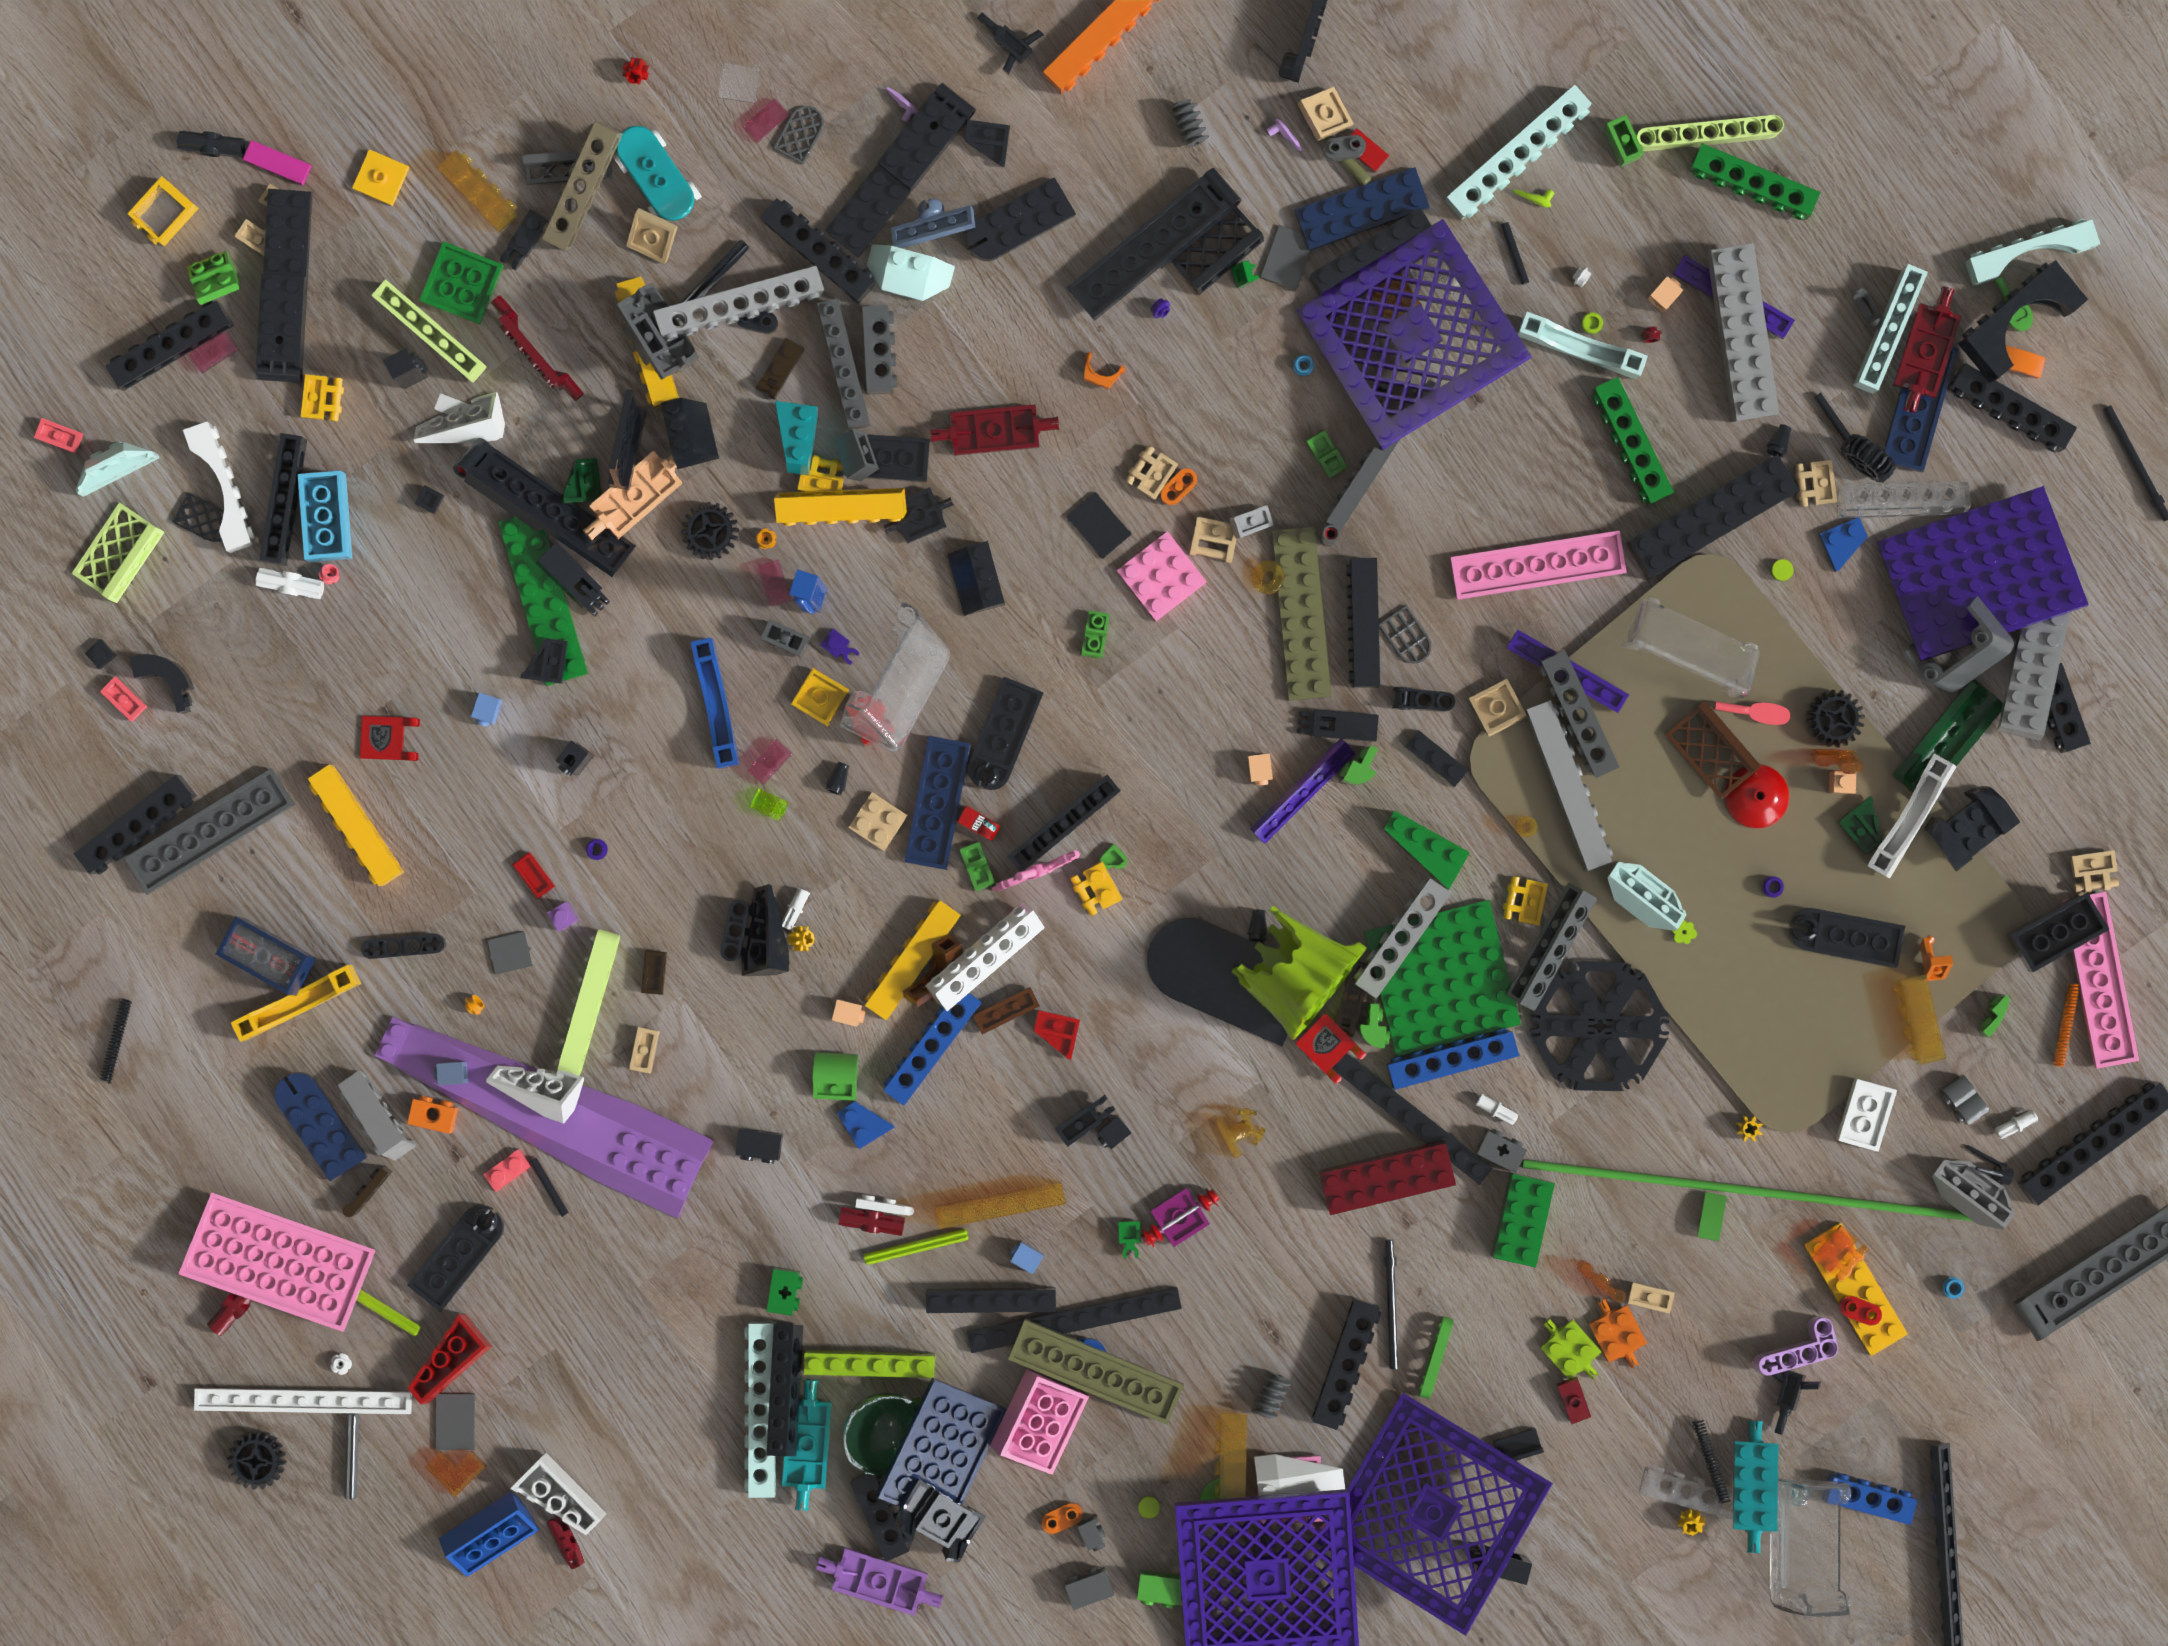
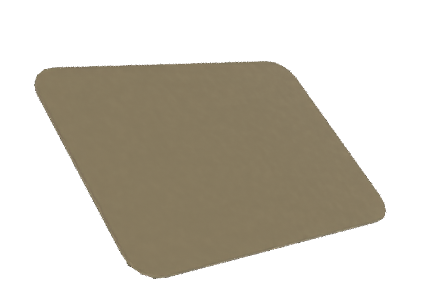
M1716 554L1696 555L1681 563L1569 657L1571 661L1629 694L1619 713L1586 695L1619 765V768L1598 778L1595 777L1594 773L1589 775L1584 764L1588 760L1585 754L1580 755L1575 745L1579 742L1576 734L1571 736L1566 724L1570 723L1567 715L1562 717L1560 713V716H1557L1559 723L1564 724L1567 736H1565L1567 744H1571L1574 749L1575 756H1573L1575 765L1579 764L1583 776L1580 778L1583 785L1586 784L1589 789V802L1596 807L1598 816L1595 818L1598 825L1601 824L1604 828L1606 836L1603 839L1605 844H1609L1612 849V862L1589 871L1584 870L1527 718L1488 737L1485 729H1483L1473 742L1469 756L1471 774L1480 790L1563 889L1566 888L1569 882L1598 898L1588 915V919L1624 962L1632 965L1630 969L1634 974H1636L1638 969L1641 970L1639 979L1645 973L1665 1011L1752 1115L1770 1129L1784 1133L1797 1132L1817 1123L1849 1096L1854 1078L1867 1081L2003 967L2017 953L2006 934L2027 923L2024 907L2016 894L1980 852L1972 857L1973 859L1958 871L1954 870L1942 851L1924 830L1931 817L1943 818L1945 821L1951 818L1937 800L1890 878L1867 866L1880 844L1870 853L1864 855L1837 822L1868 796H1871L1874 801L1875 815L1878 818V828L1884 841L1913 794L1912 791L1892 775L1903 760L1866 716L1863 719H1859V722L1864 723V727H1857L1861 734L1855 735L1853 733L1856 740L1852 742L1848 739L1847 746L1841 743L1840 747L1835 748L1833 742L1831 747H1827L1826 740L1823 744L1818 743L1820 736L1812 738L1815 730L1808 731L1807 729L1813 726L1812 722L1806 723V719L1812 718L1811 715L1806 714V711L1814 710L1809 704L1811 702L1818 704L1815 701V697L1820 696L1823 699L1822 692L1826 691L1830 696V691L1835 690L1838 695V692L1843 689L1747 574L1729 558ZM1554 676V679H1555V680H1557V681H1562V680H1560L1559 678H1557V677ZM1549 677L1543 678L1518 699L1524 710L1550 700L1552 704H1561L1558 696L1553 697L1548 687L1552 684ZM1571 689L1563 693L1565 700H1572L1575 697V692ZM1703 701H1706L1759 764L1772 767L1785 779L1789 789V804L1784 815L1771 826L1749 828L1735 821L1726 808L1724 798L1721 800L1665 735ZM1715 701L1751 707L1755 703H1772L1788 709L1790 719L1782 725H1769L1757 722L1749 715L1714 710ZM1830 701L1823 708L1834 711L1840 705V702ZM1576 709L1572 713V717L1576 720H1580L1584 716L1582 709ZM1847 709L1845 711V718L1851 724V715ZM1699 713L1691 718L1690 728H1703L1704 719ZM1820 714V725L1825 730L1826 721ZM1837 714L1831 716L1834 719L1833 723L1839 722ZM1686 722L1682 727H1688V722ZM1706 723V729H1712V728ZM1837 726L1831 731L1830 735L1841 736L1847 730ZM1586 728L1581 732V737L1584 739H1590L1593 736V730L1590 728ZM1678 729L1672 736L1677 742H1686L1687 730ZM1690 730L1689 743L1702 744L1703 731ZM1705 731L1704 744L1717 745L1718 735L1715 732ZM1720 739V745H1725V743ZM1680 744V746L1686 751V745ZM1689 745L1688 755L1691 758L1700 759L1701 746ZM1704 746L1703 759L1716 760L1717 747ZM1593 748L1590 752L1592 758H1599L1602 755L1600 748ZM1719 748L1718 760L1731 761V750L1729 748ZM1734 755V761H1735V762H1740V761L1737 759V757ZM1694 761L1700 768V761ZM1703 762L1702 771L1706 775H1715L1716 762ZM1718 763L1717 775L1730 776L1731 764ZM1733 764V774L1744 767V765ZM1829 772H1856V793H1828ZM1708 777V778L1711 780V782L1714 784V778H1713V777ZM1717 778L1716 787L1721 793L1725 791L1729 779ZM1761 792L1756 794L1757 799L1761 800L1763 798ZM1618 862L1641 865L1674 890L1682 909L1687 914L1684 920L1687 923L1692 922L1694 924L1693 929L1697 931L1696 938L1691 939L1689 944L1684 942L1677 943L1674 940L1675 934L1672 930L1648 927L1614 901L1607 877ZM1770 876L1780 878L1784 884L1782 894L1775 898L1766 896L1762 891L1763 881ZM1771 883L1769 885V889L1771 891H1774L1776 889V885L1774 883ZM1816 908L1904 925L1906 927L1898 968L1799 949L1791 941L1789 928L1809 931V927L1790 924L1791 920L1802 909ZM1928 935H1931L1935 940L1932 943L1934 957L1952 956L1953 965L1944 980L1923 981L1922 973L1924 967L1919 945L1922 939Z

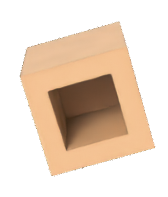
M1667 276L1647 300L1664 313L1681 294L1683 289L1680 288L1681 284L1676 279H1670Z
M1270 754L1248 756L1250 782H1255L1256 786L1268 785V780L1273 779Z
M1829 772L1828 793L1855 794L1856 772Z
M837 999L832 1021L857 1027L859 1022L863 1023L866 1011L862 1010L863 1005Z

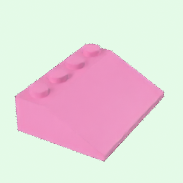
M1026 1368L990 1447L1001 1456L1053 1474L1089 1396L1050 1377Z

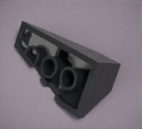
M767 884L754 888L749 913L752 921L750 929H746L745 935L748 936L746 948L742 949L741 954L742 976H771L789 972V950L772 886Z

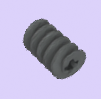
M1191 99L1180 101L1171 106V111L1176 112L1173 115L1174 119L1178 120L1176 126L1181 128L1179 134L1184 136L1182 143L1187 144L1185 148L1201 144L1209 138V135H1202L1206 127H1199L1203 119H1196L1201 112L1193 111L1198 104L1191 103Z
M1267 1370L1272 1376L1264 1377L1268 1385H1261L1260 1387L1265 1393L1257 1394L1262 1400L1254 1401L1258 1409H1251V1411L1270 1419L1278 1417L1274 1410H1281V1406L1277 1402H1284L1285 1399L1280 1394L1288 1393L1284 1386H1291V1382L1284 1376Z

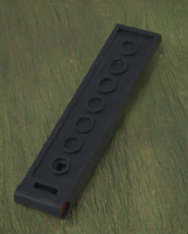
M941 83L882 155L876 167L825 229V232L859 259L962 130L967 121L972 118L976 108L947 85ZM932 124L938 125V128L935 130L930 127Z
M1211 168L1067 287L1068 291L1094 321L1097 320L1156 270L1164 268L1230 214V211L1235 209L1242 199L1215 168ZM1195 209L1201 210L1199 213H1194Z
M268 189L263 274H261L256 360V364H258L256 370L257 380L302 383L313 192ZM280 337H283L282 344L278 343Z
M477 438L453 467L456 475L465 478V483L538 533L541 529L611 577L616 574L636 547L635 544L623 536L617 539L606 528L593 540H590L589 536L583 532V529L597 519L575 503L561 504V493L495 449L485 439Z

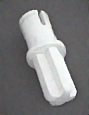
M797 888L790 905H787L789 908L781 922L783 928L792 930L799 914L803 913L802 908L810 895L809 892Z
M1484 1094L1480 1095L1475 1104L1491 1113L1492 1117L1496 1116L1510 1125H1513L1518 1118L1516 1113L1502 1106L1501 1102L1497 1103Z
M2032 1109L2018 1117L2013 1116L2010 1121L1995 1128L1998 1138L2003 1139L2015 1132L2020 1133L2023 1128L2038 1122V1117Z

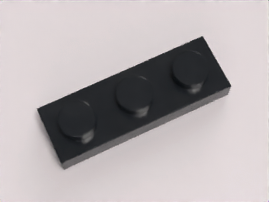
M1419 730L1405 746L1406 749L1454 787L1468 772L1467 768Z

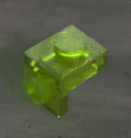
M759 788L750 808L780 821L786 812L789 802Z

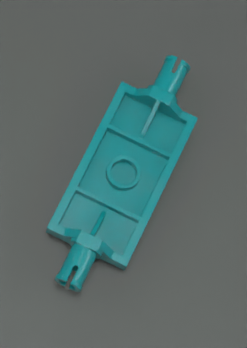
M804 1379V1396L799 1399L796 1456H784L782 1486L795 1488L797 1491L795 1510H800L803 1502L802 1511L809 1510V1493L812 1489L826 1488L832 1401H819L816 1399L817 1379L812 1380L811 1388V1379Z
M1749 1421V1440L1747 1442L1734 1441L1733 1530H1745V1533H1747V1553H1761L1760 1540L1763 1532H1778L1779 1444L1764 1443L1762 1441V1421L1756 1422V1430L1755 1421Z

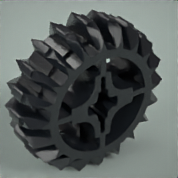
M1852 434L1844 441L1840 448L1841 454L1849 464L1876 482L1884 483L1892 476L1896 469L1895 463L1888 456V453L1870 439L1868 440L1859 434Z
M707 502V509H704V506L699 504V512L695 508L691 509L694 513L693 517L689 514L685 515L690 522H682L684 527H688L687 530H681L682 535H688L682 541L684 543L691 542L686 548L692 550L695 547L693 551L694 556L701 552V559L704 560L708 554L709 560H713L716 553L718 559H721L722 555L720 552L722 550L726 555L729 554V551L726 549L727 546L735 548V545L730 541H738V537L734 536L733 533H738L739 528H732V526L738 524V521H730L734 516L732 512L725 515L727 507L724 506L719 511V503L715 504L714 509H712L710 502ZM708 515L720 516L725 522L713 524ZM702 517V528L693 534L696 522ZM709 526H710L712 529H715V530L712 532V533H713L712 536H709L708 534H705V532L708 531V528H707V527H709ZM727 529L726 538L719 545L718 535ZM709 539L713 548L701 547L695 540Z
M1831 690L1830 696L1826 691L1822 692L1823 699L1820 696L1815 697V701L1818 704L1814 702L1809 704L1814 710L1806 711L1807 715L1812 716V718L1806 719V723L1812 722L1813 725L1807 729L1808 731L1815 730V733L1812 735L1813 739L1820 736L1819 744H1823L1826 740L1827 747H1831L1833 742L1835 748L1840 747L1841 743L1847 746L1848 739L1852 742L1856 740L1853 733L1855 735L1861 734L1857 727H1864V723L1859 722V719L1865 718V715L1858 714V711H1861L1863 707H1855L1858 699L1850 701L1852 698L1850 693L1844 698L1843 690H1840L1838 695L1835 690ZM1830 701L1840 702V705L1834 711L1823 708ZM1847 709L1851 715V724L1845 718V711ZM1820 714L1826 721L1825 730L1820 725ZM1837 714L1839 722L1833 723L1834 719L1831 716ZM1837 726L1847 730L1841 736L1830 735L1831 731Z
M260 1430L257 1431L256 1436L253 1431L248 1432V1437L245 1434L241 1435L240 1440L233 1442L235 1447L229 1449L233 1455L228 1456L227 1460L233 1461V1463L228 1465V1469L234 1468L235 1471L231 1473V1476L238 1475L239 1478L236 1480V1483L239 1484L245 1481L243 1484L244 1488H247L251 1483L252 1490L257 1489L258 1485L261 1489H264L266 1484L269 1486L274 1484L273 1479L276 1481L280 1479L278 1473L285 1471L280 1466L287 1463L285 1459H281V1457L286 1455V1452L279 1451L283 1444H275L278 1439L277 1437L270 1440L269 1432L263 1437ZM255 1443L252 1453L242 1456L244 1448L248 1444ZM264 1446L270 1451L272 1456L265 1454ZM257 1456V1459L261 1460L262 1462L257 1464V1461L253 1460L252 1458ZM242 1464L250 1468V1474L243 1468ZM272 1465L268 1475L259 1477L262 1466Z

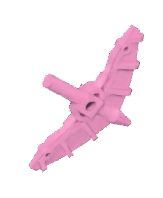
M1074 850L1047 863H1038L1030 866L1024 871L1017 872L1014 877L997 883L996 886L992 887V891L999 890L1000 892L1023 881L1044 876L1046 873H1051L1055 868L1079 858L1080 854Z

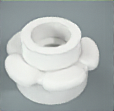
M1587 267L1585 269L1579 268L1572 277L1575 280L1574 285L1577 284L1583 287L1592 273L1587 270Z
M344 1353L334 1355L331 1358V1370L339 1375L346 1374L352 1366L350 1358Z

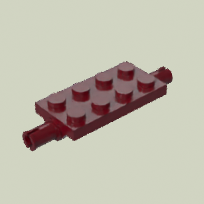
M1941 287L1937 304H1934V306L1922 303L1918 305L1893 386L1908 391L1903 407L1904 411L1909 410L1910 413H1916L1922 395L1933 399L1936 398L1961 320L1960 315L1953 314L1950 311L1949 306L1955 290L1952 288L1948 290L1949 287Z
M501 295L497 296L491 304L501 314L499 320L502 323L500 328L511 340L516 339L514 345L524 356H530L527 360L538 372H544L541 376L552 389L554 387H557L560 391L564 389L574 401L580 399L584 395L583 391L568 373L552 369L519 330L517 313Z
M1035 404L950 412L951 425L947 428H931L930 434L933 435L931 436V442L951 440L954 447V456L1040 448L1038 436L1040 431L1059 430L1058 416L1039 419L1036 416Z

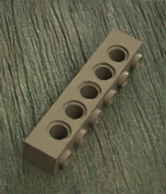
M594 122V124L589 126L586 133L588 138L585 144L583 143L577 153L579 158L569 170V175L571 176L568 182L563 184L560 190L562 196L559 202L554 204L551 210L553 216L550 222L548 221L542 231L544 233L543 240L564 251L571 250L623 133L602 122ZM597 140L602 143V150L600 152H597L594 148ZM588 160H591L594 165L591 172L587 171L585 167ZM580 179L585 184L582 191H579L577 188V182ZM570 199H573L576 203L573 211L568 207ZM562 218L567 222L565 230H562L559 226Z

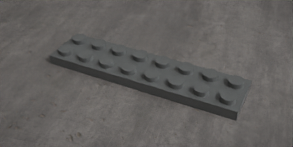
M271 768L124 859L146 895H149L290 809L295 804L276 772Z

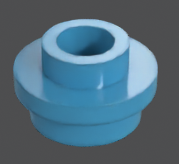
M1299 355L1293 362V369L1299 376H1308L1314 369V361L1308 355ZM1305 362L1307 368L1301 369L1299 364Z
M1949 1277L1943 1282L1942 1291L1948 1298L1956 1299L1963 1294L1964 1284L1956 1277ZM1955 1284L1956 1289L1951 1292L1949 1286Z

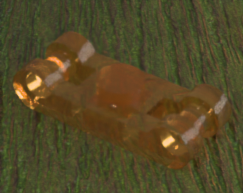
M1585 1260L1578 1262V1271L1618 1303L1625 1301L1626 1293L1620 1288H1612L1608 1284L1611 1280L1601 1272L1599 1275L1594 1273L1592 1265Z

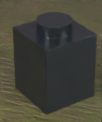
M1117 1115L1098 1131L1100 1136L1097 1139L1104 1148L1109 1146L1112 1150L1128 1137L1131 1131Z

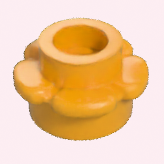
M764 528L756 535L755 540L761 549L766 550L775 546V539L777 537L774 531Z
M472 995L470 998L467 997L465 999V1008L470 1014H481L480 1012L485 1006L477 995Z

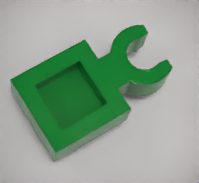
M1140 1220L1118 1221L1119 1244L1125 1243L1126 1245L1122 1251L1123 1258L1126 1259V1252L1128 1250H1133L1135 1258H1138L1139 1252L1135 1243H1141Z

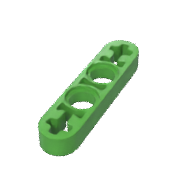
M1442 1316L1420 1385L1419 1397L1430 1399L1453 1326L1452 1318Z

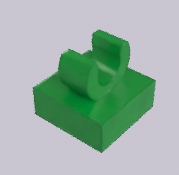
M1243 261L1231 268L1236 288L1245 287L1259 278L1258 275L1253 276L1252 269L1256 267L1255 264H1250V261Z

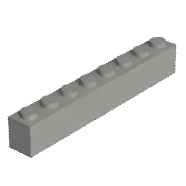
M1550 700L1524 710L1584 870L1589 871L1612 862V849L1609 844H1605L1603 839L1606 836L1604 828L1601 824L1598 825L1595 818L1598 816L1596 807L1589 802L1590 792L1587 785H1583L1580 777L1583 774L1579 764L1575 765L1573 756H1575L1574 749L1571 744H1567L1565 736H1567L1564 724L1559 723L1557 716H1560L1557 705L1552 704Z

